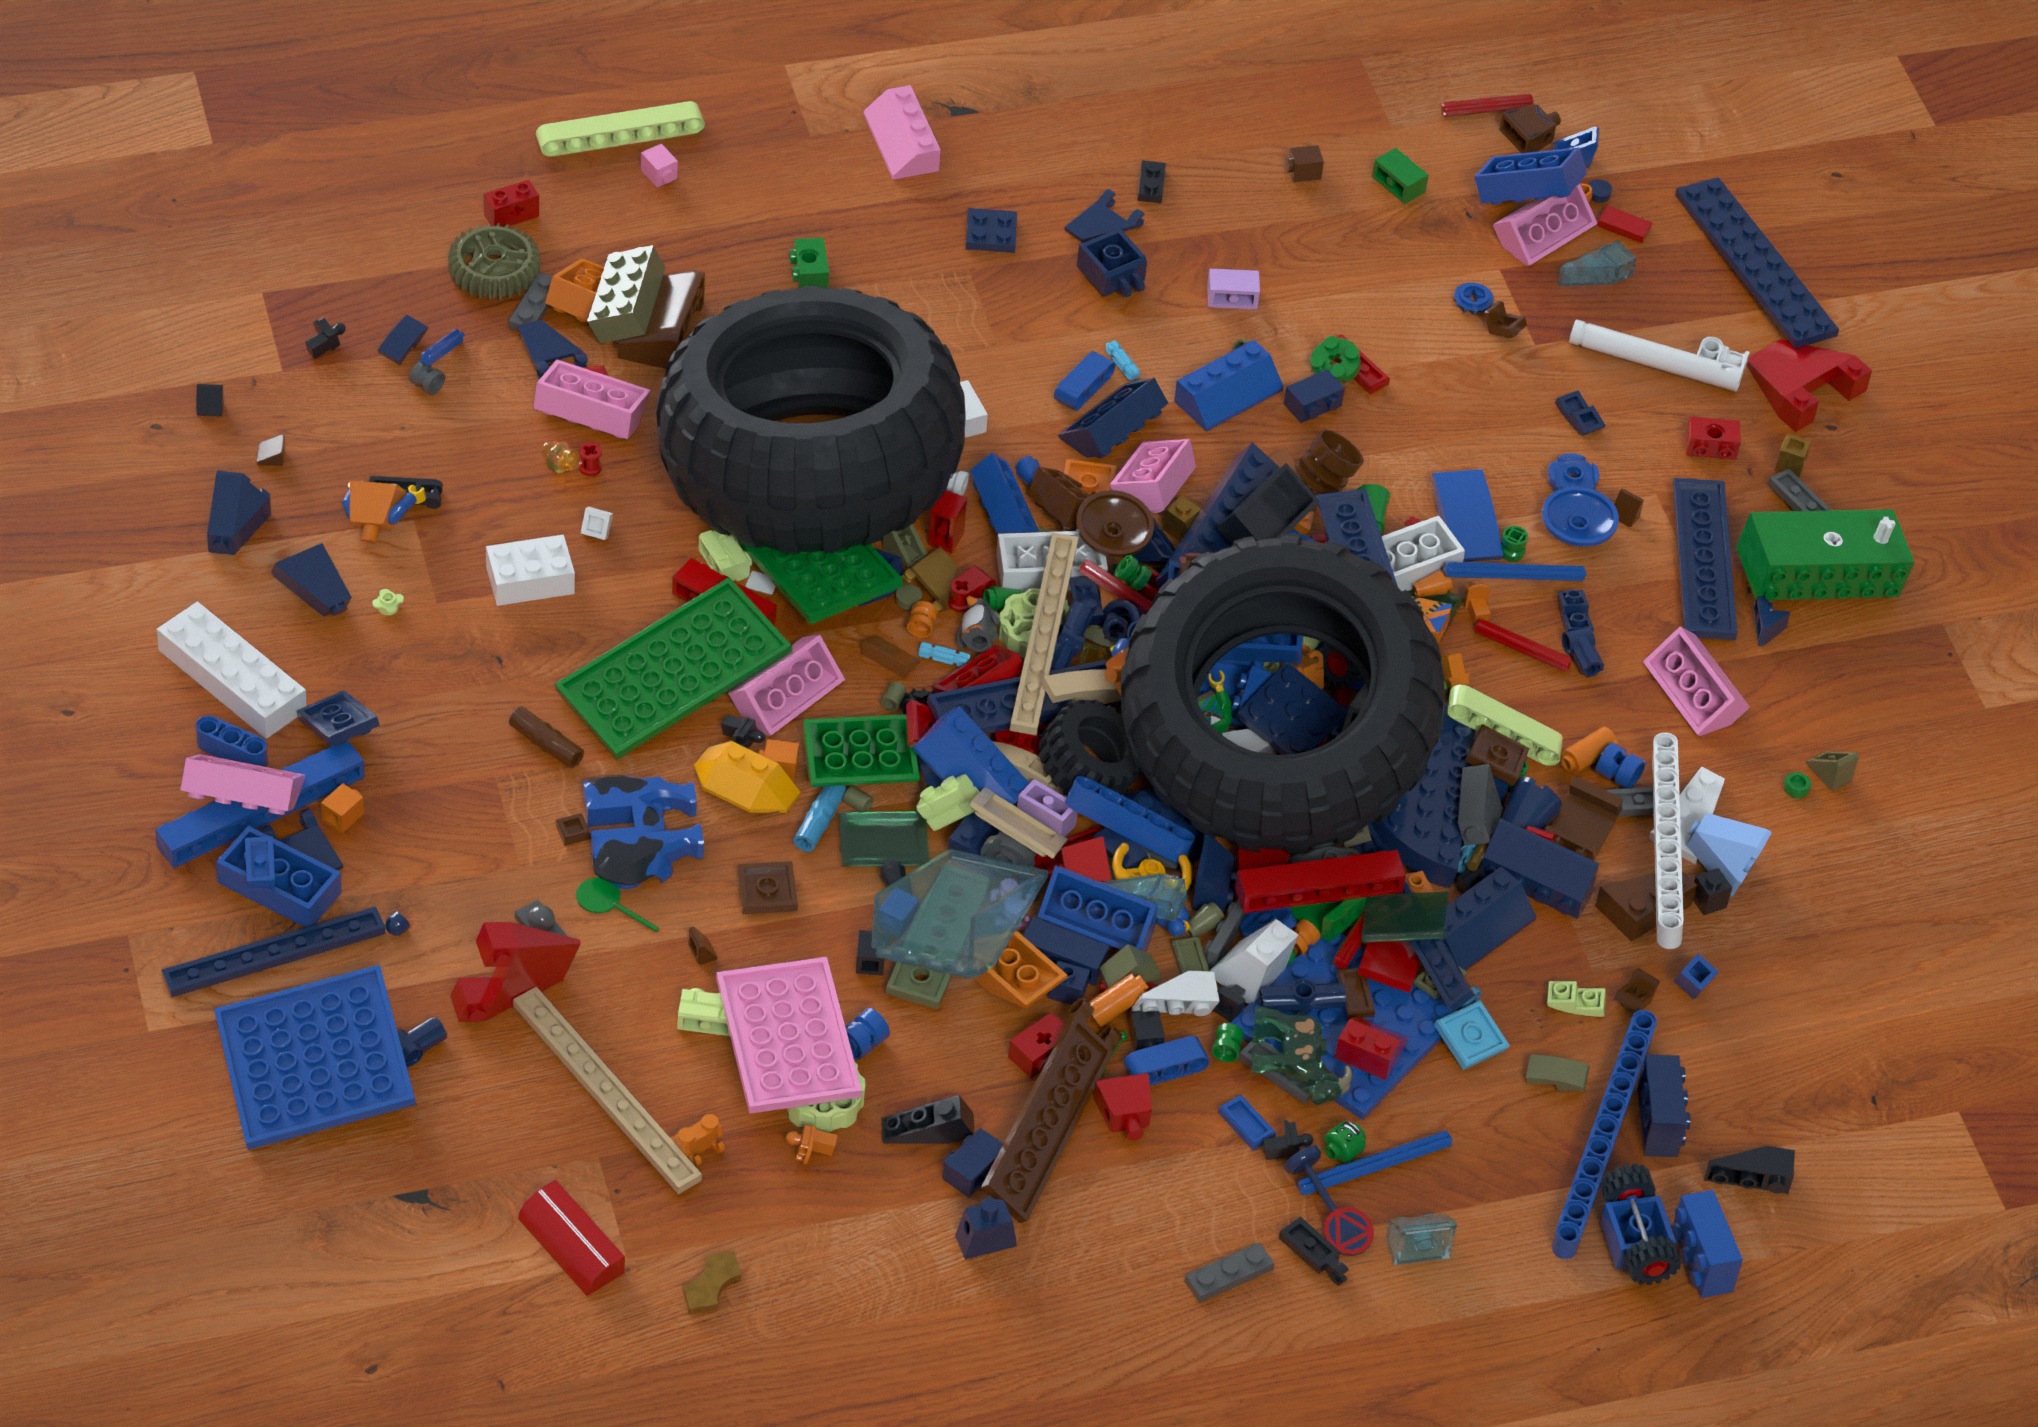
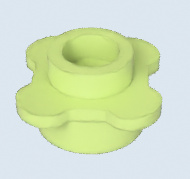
M382 589L379 592V597L373 600L372 605L383 615H393L398 611L399 604L403 603L404 597L401 594H394L388 589Z

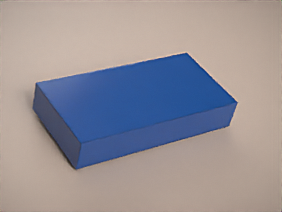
M1242 1095L1219 1107L1218 1113L1252 1151L1264 1145L1263 1139L1276 1136L1273 1128Z

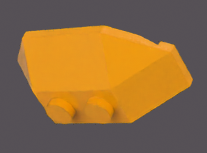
M733 741L708 747L694 764L695 773H697L698 780L704 791L749 813H770L776 811L787 813L801 794L800 790L777 762Z

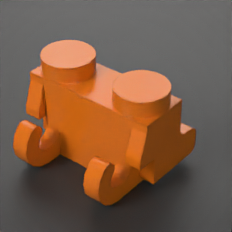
M1303 643L1302 664H1290L1322 689L1324 687L1323 655L1317 650L1310 651L1309 646Z
M713 1114L704 1115L702 1120L689 1128L680 1129L678 1134L671 1137V1140L695 1167L702 1164L701 1157L698 1154L712 1147L718 1154L725 1151L724 1143L722 1141L717 1142L716 1138H721L723 1133L718 1118Z

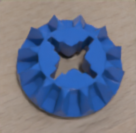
M1464 283L1457 287L1454 293V301H1456L1457 307L1463 308L1464 312L1472 311L1474 315L1478 311L1484 313L1486 309L1492 306L1494 299L1490 289L1479 283ZM1471 295H1473V298H1475L1477 302L1472 301Z

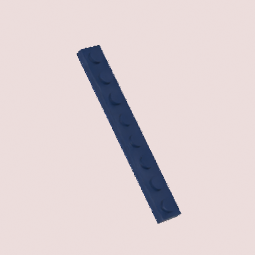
M373 907L163 969L162 978L172 998L386 934L385 925L377 908Z

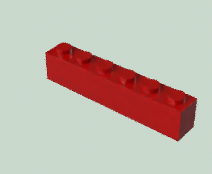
M1397 850L1379 851L1377 853L1354 854L1346 857L1300 861L1292 864H1276L1269 867L1238 870L1235 889L1242 912L1250 913L1402 893L1406 874Z

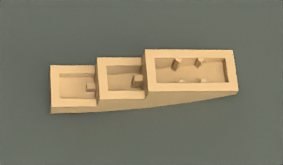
M1105 670L1065 672L1044 676L1042 680V685L1052 703L1072 699L1073 702L1093 700L1107 704L1121 700V694H1119L1115 683H1109L1106 680Z

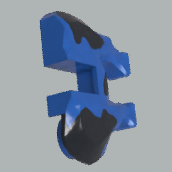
M603 775L583 782V799L588 827L634 823V827L591 831L593 870L598 877L609 881L619 889H631L654 876L659 877L661 883L665 882L673 873L671 863L682 857L690 855L697 859H703L704 840L701 824L694 825L690 829L669 831L663 818L665 811L671 809L680 810L689 817L696 816L697 798L694 782L683 786L669 783L660 776L638 778L626 775Z

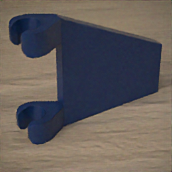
M1107 189L1094 204L1066 225L1065 231L1084 243L1118 228L1123 232L1139 228L1144 224L1142 217L1145 213L1136 209L1125 220L1110 209L1115 204L1113 197L1116 193Z
M538 320L517 326V330L535 366L538 379L549 369L548 362L572 356L575 366L587 367V355L544 321Z
M310 809L301 811L300 816L302 818H300V823L305 830L279 841L336 870L342 869L343 864L318 826ZM270 825L260 829L262 833L273 836L274 839L278 840Z

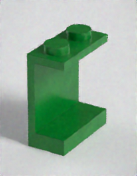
M1366 897L1290 907L1297 922L1301 919L1308 920L1318 929L1321 938L1330 943L1354 924L1361 913L1365 912Z

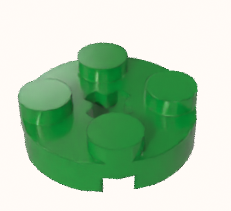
M1335 336L1326 337L1324 342L1320 343L1311 354V368L1314 375L1328 369L1339 382L1345 381L1347 383L1354 379L1360 371L1359 349L1347 339ZM1340 358V364L1335 363L1331 365L1332 359Z

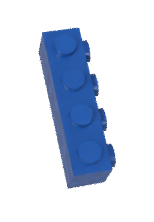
M991 452L970 471L974 480L973 486L980 493L982 498L981 504L990 516V524L997 534L1039 532L1008 461Z

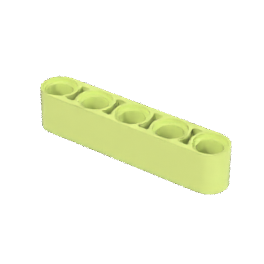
M1456 685L1451 688L1448 704V715L1451 718L1476 731L1479 730L1482 724L1529 747L1527 757L1543 765L1552 766L1559 763L1563 737L1559 732L1469 686Z

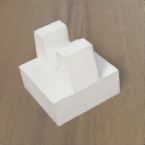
M588 506L585 509L581 534L606 540L611 528L613 513Z

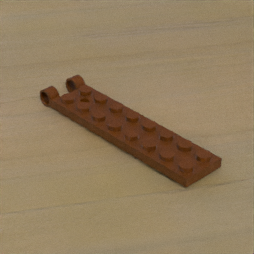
M1085 998L1078 999L1068 1011L1070 1017L981 1186L992 1198L1004 1200L1010 1215L1019 1223L1028 1221L1095 1089L1096 1080H1100L1116 1046L1122 1039V1034L1113 1025L1106 1026L1097 1035L1086 1024L1094 1012V1007ZM1078 1051L1081 1053L1082 1059H1080Z

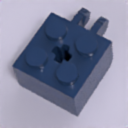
M1120 228L1079 245L1077 267L1104 297L1119 291L1127 298L1133 294L1131 286L1137 292L1145 289L1146 257Z

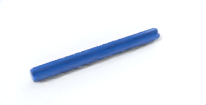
M1446 562L1445 567H1443L1446 577L1583 581L1587 574L1585 567L1573 565Z
M1445 1130L1316 1173L1324 1188H1328L1450 1147L1452 1145V1137ZM1309 1176L1298 1180L1297 1188L1301 1195L1318 1191Z

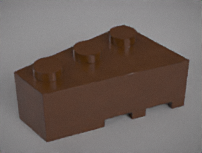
M1039 466L1028 491V495L1036 501L1035 505L1046 509L1050 517L1059 520L1062 523L1061 526L1070 531H1075L1077 528L1076 516L1080 505L1091 496L1081 489V483L1063 472Z
M1682 871L1683 910L1692 906L1697 885ZM1655 873L1600 886L1595 907L1631 942L1657 927Z

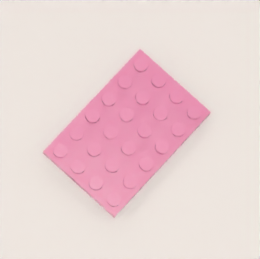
M827 957L717 972L716 980L749 1114L862 1097V1089Z

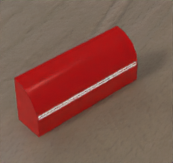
M556 1179L540 1188L524 1203L519 1212V1221L586 1296L625 1273V1256Z

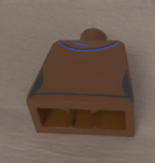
M1534 104L1503 112L1499 130L1520 153L1537 152L1552 143L1556 126L1560 125L1561 118L1557 112L1554 111L1546 114L1539 105Z

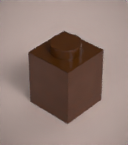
M1319 146L1290 148L1289 158L1285 159L1286 172L1290 173L1292 181L1321 180L1324 161Z

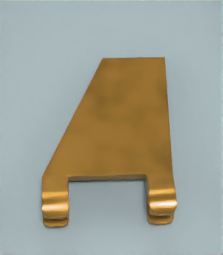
M940 546L904 572L901 576L903 586H907L917 578L935 598L936 601L933 605L937 608L939 614L947 606L951 592L950 584L955 577L958 565Z

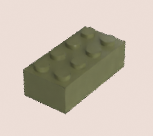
M653 245L623 252H614L608 255L587 321L600 344L645 335L666 268Z

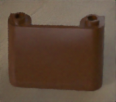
M692 270L663 275L645 335L616 340L615 347L618 348V358L667 369L671 355L684 340V335L694 311H701L704 305L705 272Z

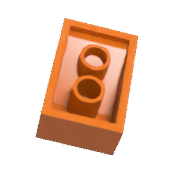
M583 258L577 260L552 276L545 304L552 306L557 312H567L574 315L577 320L587 322L604 267Z
M1012 926L970 955V976L989 993L1025 1009L1067 979V974Z

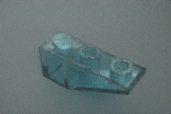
M1618 240L1609 245H1604L1592 253H1587L1572 262L1565 263L1561 266L1557 284L1559 286L1616 284L1633 276L1637 258Z
M1163 874L1102 882L1158 904L1157 918L1175 921L1187 900L1185 879Z

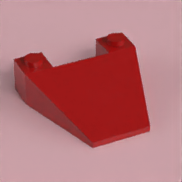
M1783 339L1749 357L1746 365L1777 416L1795 432L1814 422L1819 401L1810 394L1811 392L1828 383L1850 401L1867 391L1872 369L1855 355L1810 345L1794 348L1789 341Z
M484 922L476 938V944L484 967H496L492 977L458 978L450 997L459 1022L487 1021L513 1007V999L532 988L537 987L542 992L563 981L579 949L580 940L513 922Z

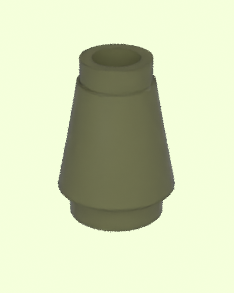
M1213 902L1203 904L1188 921L1190 929L1185 934L1189 938L1198 937L1217 928L1220 921L1224 920L1223 912Z

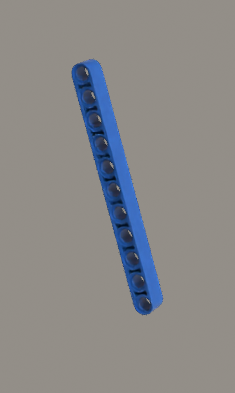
M1639 1010L1632 1016L1560 1216L1552 1243V1250L1556 1256L1562 1259H1569L1576 1255L1600 1189L1601 1179L1606 1172L1639 1079L1645 1056L1653 1039L1657 1019L1650 1011Z

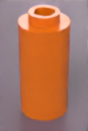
M1607 727L1599 728L1561 752L1562 767L1572 774L1579 773L1598 761L1609 744L1613 742L1618 745L1616 736Z
M1130 973L1089 1001L1094 1007L1092 1016L1100 1027H1103L1132 1007L1149 987L1140 974L1134 977Z

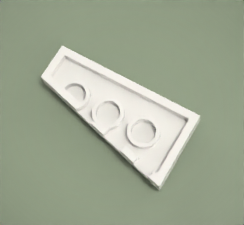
M1704 767L1698 770L1679 795L1681 857L1694 864L1697 862V857L1687 847V843L1692 837L1688 834V831L1695 820L1701 822L1706 813L1713 815L1725 778ZM1654 829L1650 832L1649 840L1653 842Z

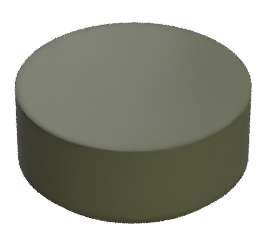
M912 584L898 588L895 598L896 604L902 609L912 610L916 602L922 601L921 590Z

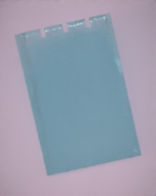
M948 849L875 895L872 948H876L877 958L894 962L899 960V963L920 968L924 966L928 970L941 973L949 972L950 975L967 979L970 977L977 978L996 965L1048 878V870Z

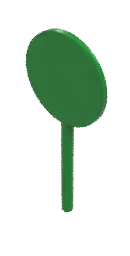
M600 877L590 878L582 882L577 888L576 899L584 910L591 913H605L616 908L655 932L659 930L656 925L620 905V890L609 881L603 880Z

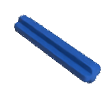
M454 329L421 353V364L425 363L426 366H431L461 344L465 336L464 332Z

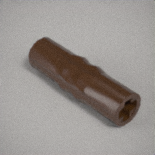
M522 706L512 713L509 725L530 739L533 744L541 747L543 751L551 754L569 768H574L581 762L584 750L566 738L559 730L554 729L549 723L541 720Z

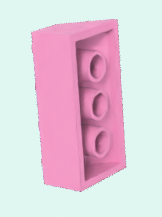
M911 85L887 89L863 111V115L892 180L938 172L941 150Z
M1579 184L1567 197L1549 196L1542 200L1534 199L1493 224V227L1502 247L1523 264L1530 266L1598 223Z
M556 360L537 382L534 409L548 415L564 418L569 422L589 426L593 430H601L613 434L618 438L628 439L639 425L651 390Z
M1191 440L1142 442L1111 482V490L1122 491L1135 496L1148 507L1151 513L1162 512L1196 468Z
M1679 627L1643 661L1698 736L1732 725L1750 708L1698 637L1682 627Z
M820 634L802 637L791 645L792 651L728 692L740 715L744 718L749 717V719L755 720L756 727L765 735H773L845 680Z
M198 754L186 758L180 790L188 792V797L204 799L206 795L215 797V802L231 804L232 801L242 802L241 807L257 810L258 806L268 807V812L285 815V811L293 810L305 780V774Z

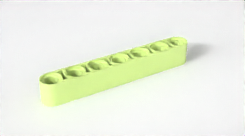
M688 101L549 123L540 126L536 130V137L542 153L545 156L552 157L695 134L704 128L705 122L698 104Z

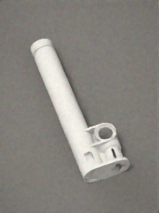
M1577 319L1569 339V343L1577 346L1582 345L1584 348L1737 392L1750 354L1749 351H1746L1744 354L1732 351L1729 347L1724 346L1722 341L1716 337L1704 338L1697 354H1693L1591 323L1587 324Z

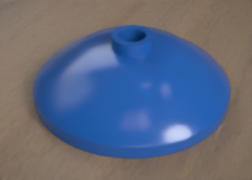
M1573 486L1559 489L1548 496L1542 508V521L1546 529L1555 538L1569 545L1589 547L1602 544L1615 534L1618 527L1619 515L1613 502L1602 493L1590 488Z

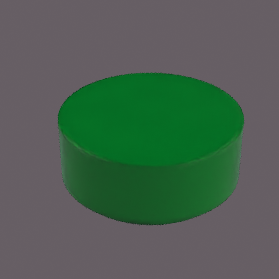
M1792 772L1786 776L1783 789L1790 797L1804 798L1809 794L1811 780L1803 773Z

